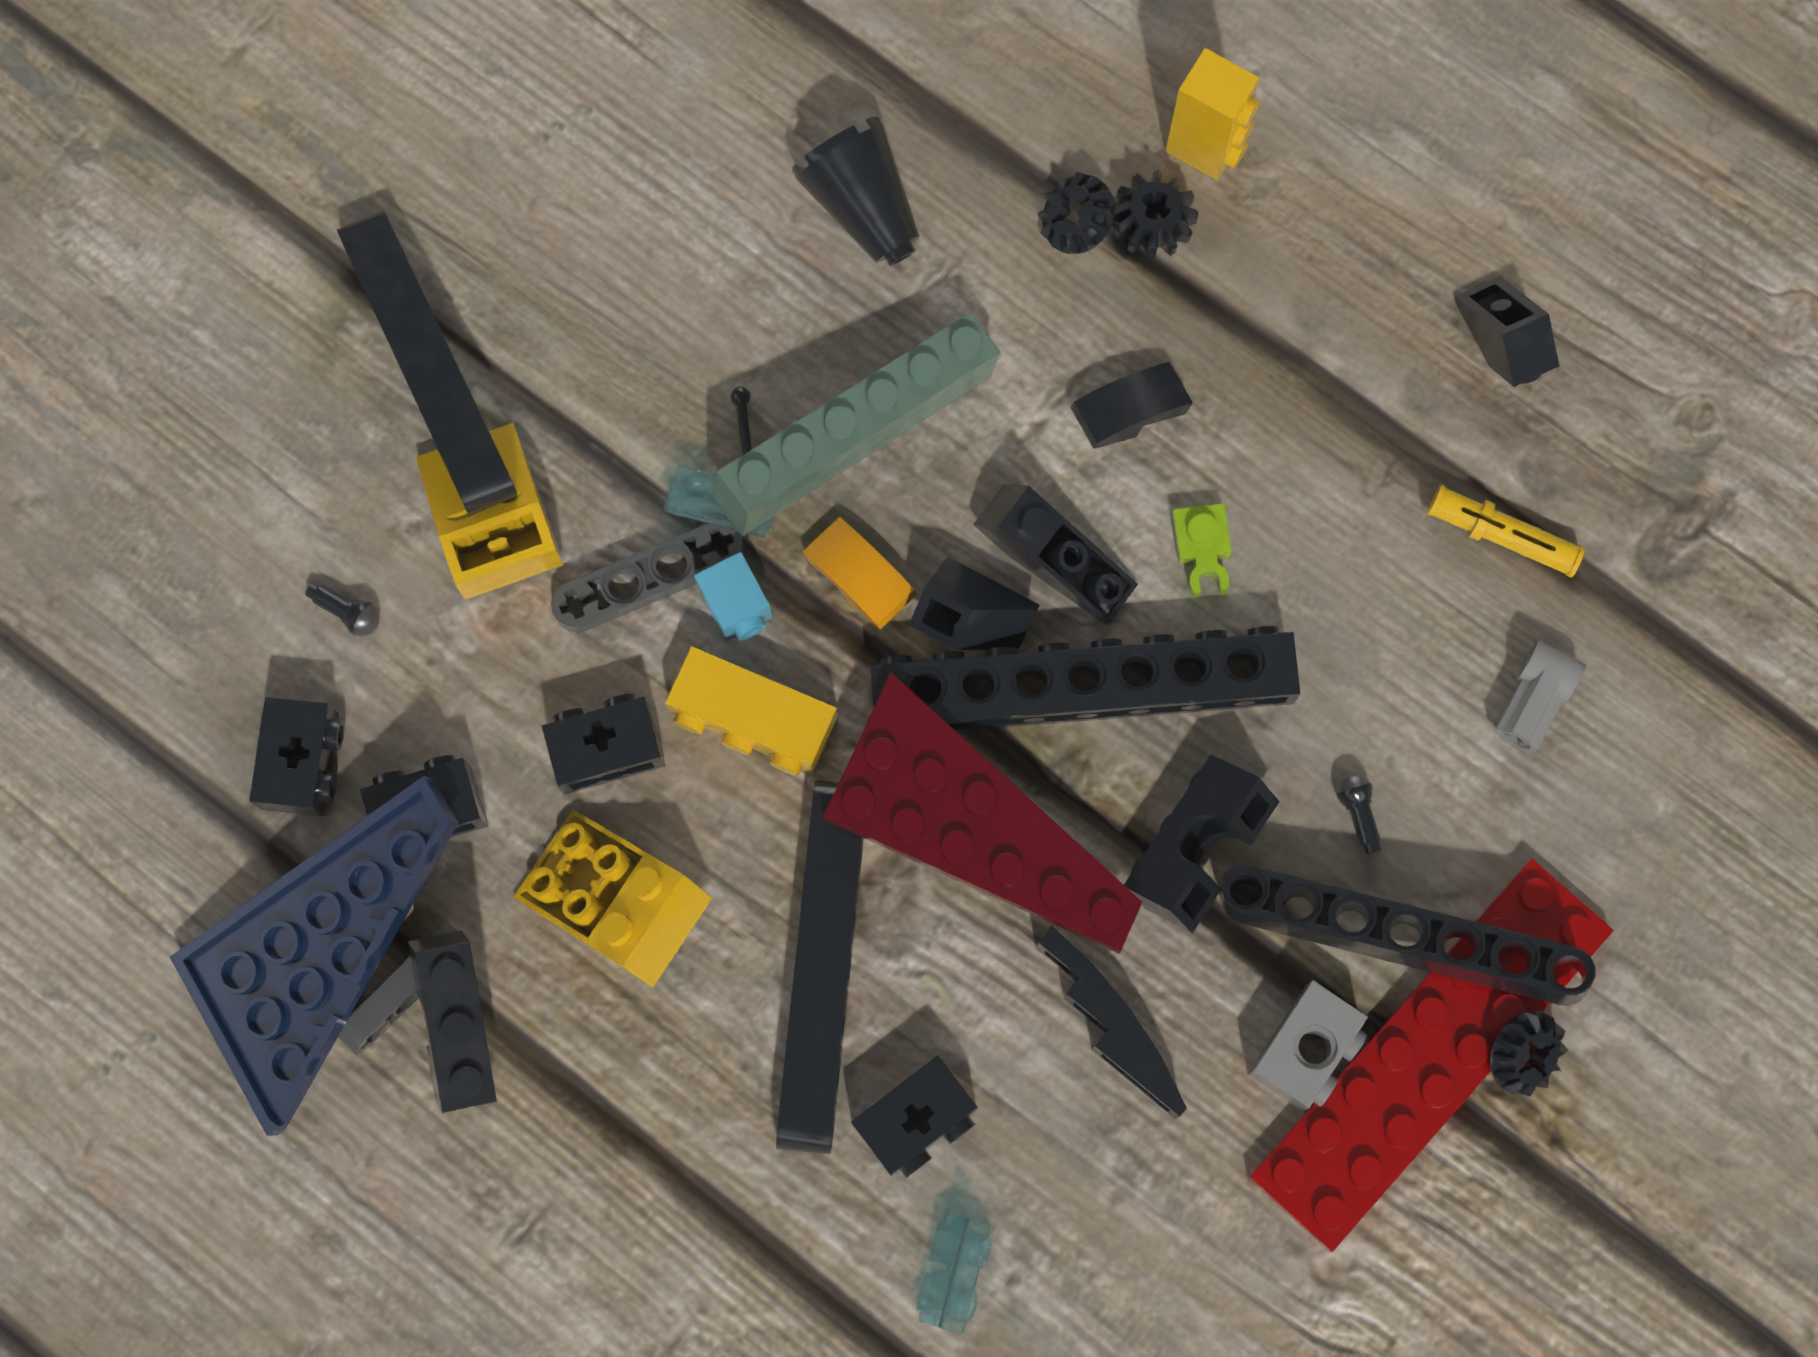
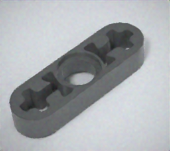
M448 923L436 930L431 936L456 932V930ZM408 957L348 1018L338 1038L355 1055L369 1048L419 998L416 992L411 957Z

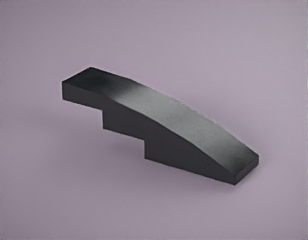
M1051 926L1039 940L1036 949L1076 981L1065 995L1064 1000L1105 1033L1093 1047L1092 1051L1176 1120L1184 1113L1187 1107L1153 1042L1130 1007L1098 969Z

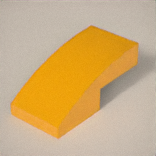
M841 517L836 519L802 551L807 561L840 589L846 600L879 630L918 595L905 578Z

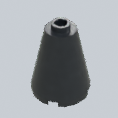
M871 117L866 119L870 129L858 133L853 125L841 131L804 156L809 166L803 168L795 164L792 167V173L796 180L876 263L886 260L891 267L916 252L912 243L920 236L884 126L878 117Z

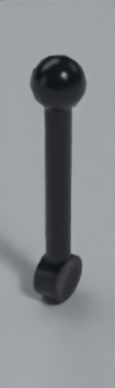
M739 386L733 389L730 398L733 404L737 406L742 455L752 450L747 404L750 401L751 395L748 389Z

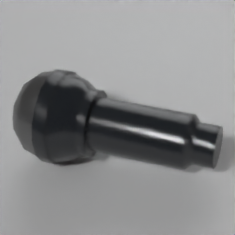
M311 583L308 586L305 596L312 599L315 605L339 617L351 634L366 636L373 633L378 627L380 621L379 612L371 602L351 601L324 585L319 586Z
M1353 773L1342 777L1338 782L1336 796L1341 804L1346 807V810L1350 811L1359 843L1364 847L1365 853L1370 854L1381 850L1379 844L1381 838L1370 807L1373 786L1367 777Z

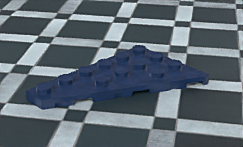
M422 776L170 956L172 963L266 1136H277L286 1130L459 823L434 779L431 777Z

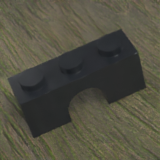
M1210 755L1201 770L1192 777L1187 791L1172 813L1162 822L1158 834L1142 858L1132 867L1130 876L1124 885L1143 902L1142 906L1145 909L1193 934L1222 890L1200 866V860L1204 851L1213 842L1226 837L1237 838L1251 845L1280 801L1260 777Z
M462 930L408 941L416 992L421 1002L428 1037L426 1050L434 1096L442 1113L496 1102L497 1098L470 941Z

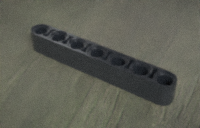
M379 211L337 229L346 253L468 516L470 517L518 496L506 466L385 211Z
M815 780L779 1106L776 1149L831 1154L864 838L823 819V815L839 782Z
M1240 865L1231 869L1222 882V905L1225 913L1232 920L1248 926L1557 1005L1570 1006L1581 1001L1586 996L1595 979L1596 967L1592 958L1585 951L1574 946L1252 865ZM1250 884L1260 891L1261 896L1254 904L1241 905L1235 902L1231 897V893L1239 885ZM1300 897L1308 900L1314 910L1308 917L1295 919L1285 912V903L1289 899ZM1356 911L1365 918L1367 925L1361 931L1347 932L1338 925L1336 919L1342 912ZM1408 924L1418 931L1420 940L1414 945L1402 946L1392 939L1390 930L1396 925ZM1454 937L1467 940L1472 946L1473 955L1465 960H1456L1446 953L1444 943ZM1507 951H1515L1525 958L1527 970L1519 974H1511L1500 966L1498 956ZM1560 965L1574 967L1580 973L1582 984L1575 988H1566L1560 985L1555 980L1553 969Z

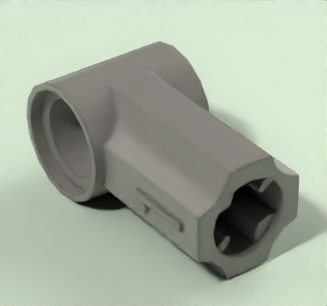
M1537 640L1516 677V681L1519 684L1506 704L1493 732L1498 734L1503 741L1518 749H1524L1532 753L1536 752L1561 705L1564 706L1576 689L1585 671L1586 664L1541 640Z

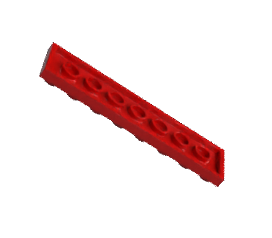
M1534 859L1526 862L1475 920V922L1574 946L1585 951L1590 957L1614 931ZM1459 938L1448 950L1447 954L1456 960H1465L1473 955V949L1467 940ZM1507 951L1498 956L1500 966L1511 974H1519L1527 970L1525 958L1515 951ZM1560 965L1553 969L1555 980L1564 987L1578 973L1574 967L1569 965ZM1429 972L1336 1077L1338 1083L1321 1107L1313 1103L1247 1178L1329 1253L1333 1252L1491 1072V1051L1496 1037L1502 1028L1512 1018L1523 1012H1543L1550 1003Z

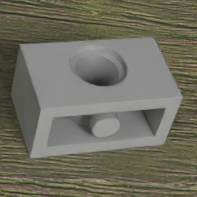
M1312 980L1304 987L1248 1075L1301 1111L1309 1109L1313 1102L1321 1107L1338 1083V1079L1331 1074L1343 1057L1350 1062L1366 1040L1367 1034L1360 1029L1368 1017ZM1303 1035H1314L1323 1042L1325 1056L1321 1063L1311 1064L1301 1057L1299 1041Z

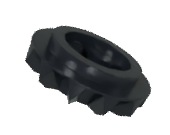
M1076 171L1072 177L1058 178V185L1053 191L1044 193L1046 203L1043 211L1037 214L1042 220L1043 226L1040 234L1052 245L1051 247L1066 254H1081L1096 247L1106 237L1113 223L1115 204L1110 189L1102 180ZM1070 200L1080 206H1084L1078 211L1080 227L1071 220L1065 219L1071 213Z
M1541 1011L1523 1012L1512 1018L1499 1032L1492 1047L1490 1067L1494 1080L1501 1088L1513 1095L1520 1093L1530 1097L1536 1087L1548 1088L1549 1075L1552 1072L1561 1071L1557 1062L1558 1058L1568 1051L1561 1042L1566 1031L1555 1022L1554 1017ZM1528 1043L1537 1047L1532 1052L1534 1060L1530 1065L1526 1063L1530 1058V1053L1528 1051L1530 1047Z

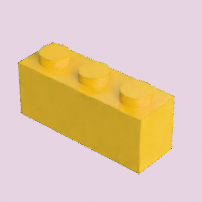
M1204 48L1178 90L1165 152L1217 181L1226 166L1235 169L1249 145V142L1246 140L1254 127L1255 122L1252 119L1261 103V100L1255 98L1260 77Z
M691 646L665 702L669 713L675 716L673 723L680 728L697 735H702L705 728L723 736L721 744L727 748L750 756L752 749L772 757L769 762L771 766L793 776H798L801 770L812 775L814 774L839 718L837 708L693 646Z

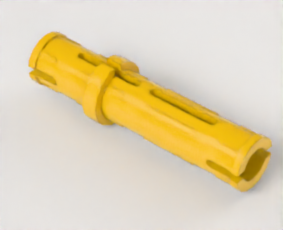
M1444 485L1438 487L1428 508L1427 515L1434 516L1468 531V537L1479 541L1482 537L1524 557L1560 571L1570 578L1576 573L1583 559L1585 547L1575 545L1536 526L1495 510L1496 504L1488 500L1479 503L1447 489Z

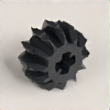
M1158 169L1153 172L1151 182H1147L1137 173L1132 177V188L1121 186L1118 189L1116 199L1119 203L1115 204L1113 219L1119 222L1114 230L1116 239L1130 238L1127 248L1130 254L1138 251L1141 246L1147 247L1146 254L1150 260L1156 257L1158 247H1161L1165 253L1172 256L1176 253L1177 242L1187 244L1193 233L1189 226L1196 224L1198 219V211L1190 207L1194 201L1192 190L1178 192L1181 184L1179 176L1170 179L1168 183L1161 182L1162 175ZM1152 210L1161 212L1163 214L1162 219L1160 214H1157L1156 220L1150 219L1146 216V211L1149 216L1152 215Z

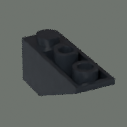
M1003 484L973 524L1011 559L1105 625H1109L1138 585L1137 582L1030 486Z

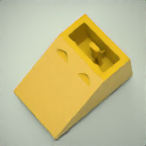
M514 423L493 429L489 433L506 466L518 496L470 517L438 449L416 457L442 549L455 586L465 600L564 565Z
M572 809L513 896L528 908L652 988L712 900L711 896L679 871Z

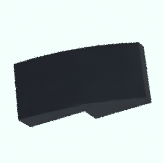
M1166 362L1104 385L1074 401L1070 408L1093 449L1136 438L1145 425L1185 415L1193 402L1170 362Z

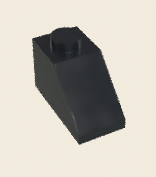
M1498 276L1454 296L1456 305L1489 367L1513 387L1533 382L1542 374L1560 366L1549 313L1502 277Z

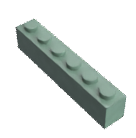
M968 313L717 471L712 497L742 536L746 535L990 379L1001 351L973 315Z

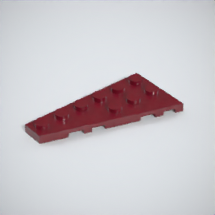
M890 672L823 815V819L1120 954L1143 902Z

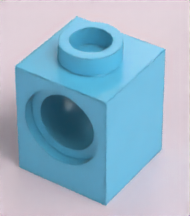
M741 552L694 575L698 589L726 642L736 636L739 641H743L759 634L767 627L765 621L773 618L770 605Z

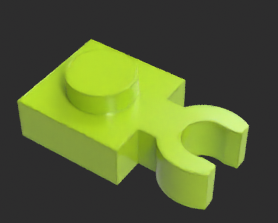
M1225 503L1173 509L1171 516L1178 564H1194V569L1188 580L1190 595L1192 598L1200 596L1201 586L1199 580L1205 576L1213 577L1217 581L1219 595L1226 594L1229 587V575L1226 569L1218 564L1219 559H1228L1232 554Z

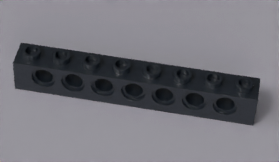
M1278 626L1254 627L1247 630L1248 635L1227 637L1225 630H1208L1196 633L1195 640L1175 641L1174 635L1157 634L1144 637L1143 644L1122 645L1121 639L1106 638L1092 641L1090 643L1091 648L1070 649L1068 643L1056 642L1038 646V652L1017 654V648L996 647L986 650V656L965 658V654L962 651H945L934 654L932 661L912 662V657L908 655H894L882 658L881 665H870L874 707L890 672L910 690L920 682H931L939 688L941 694L937 700L926 705L955 731L1291 705L1296 702L1301 693L1294 632L1279 633ZM1236 656L1248 659L1253 665L1254 675L1249 678L1234 676L1228 669L1227 660ZM1180 661L1194 662L1200 668L1202 678L1192 683L1182 681L1176 675L1174 666ZM1129 665H1139L1148 672L1150 681L1141 687L1131 686L1125 682L1121 671ZM1077 669H1086L1095 675L1098 684L1092 690L1080 691L1071 685L1068 676ZM1033 673L1043 679L1045 689L1037 695H1026L1018 689L1016 680L1023 674ZM981 677L992 685L993 691L987 698L977 700L965 693L963 689L964 684L971 678Z

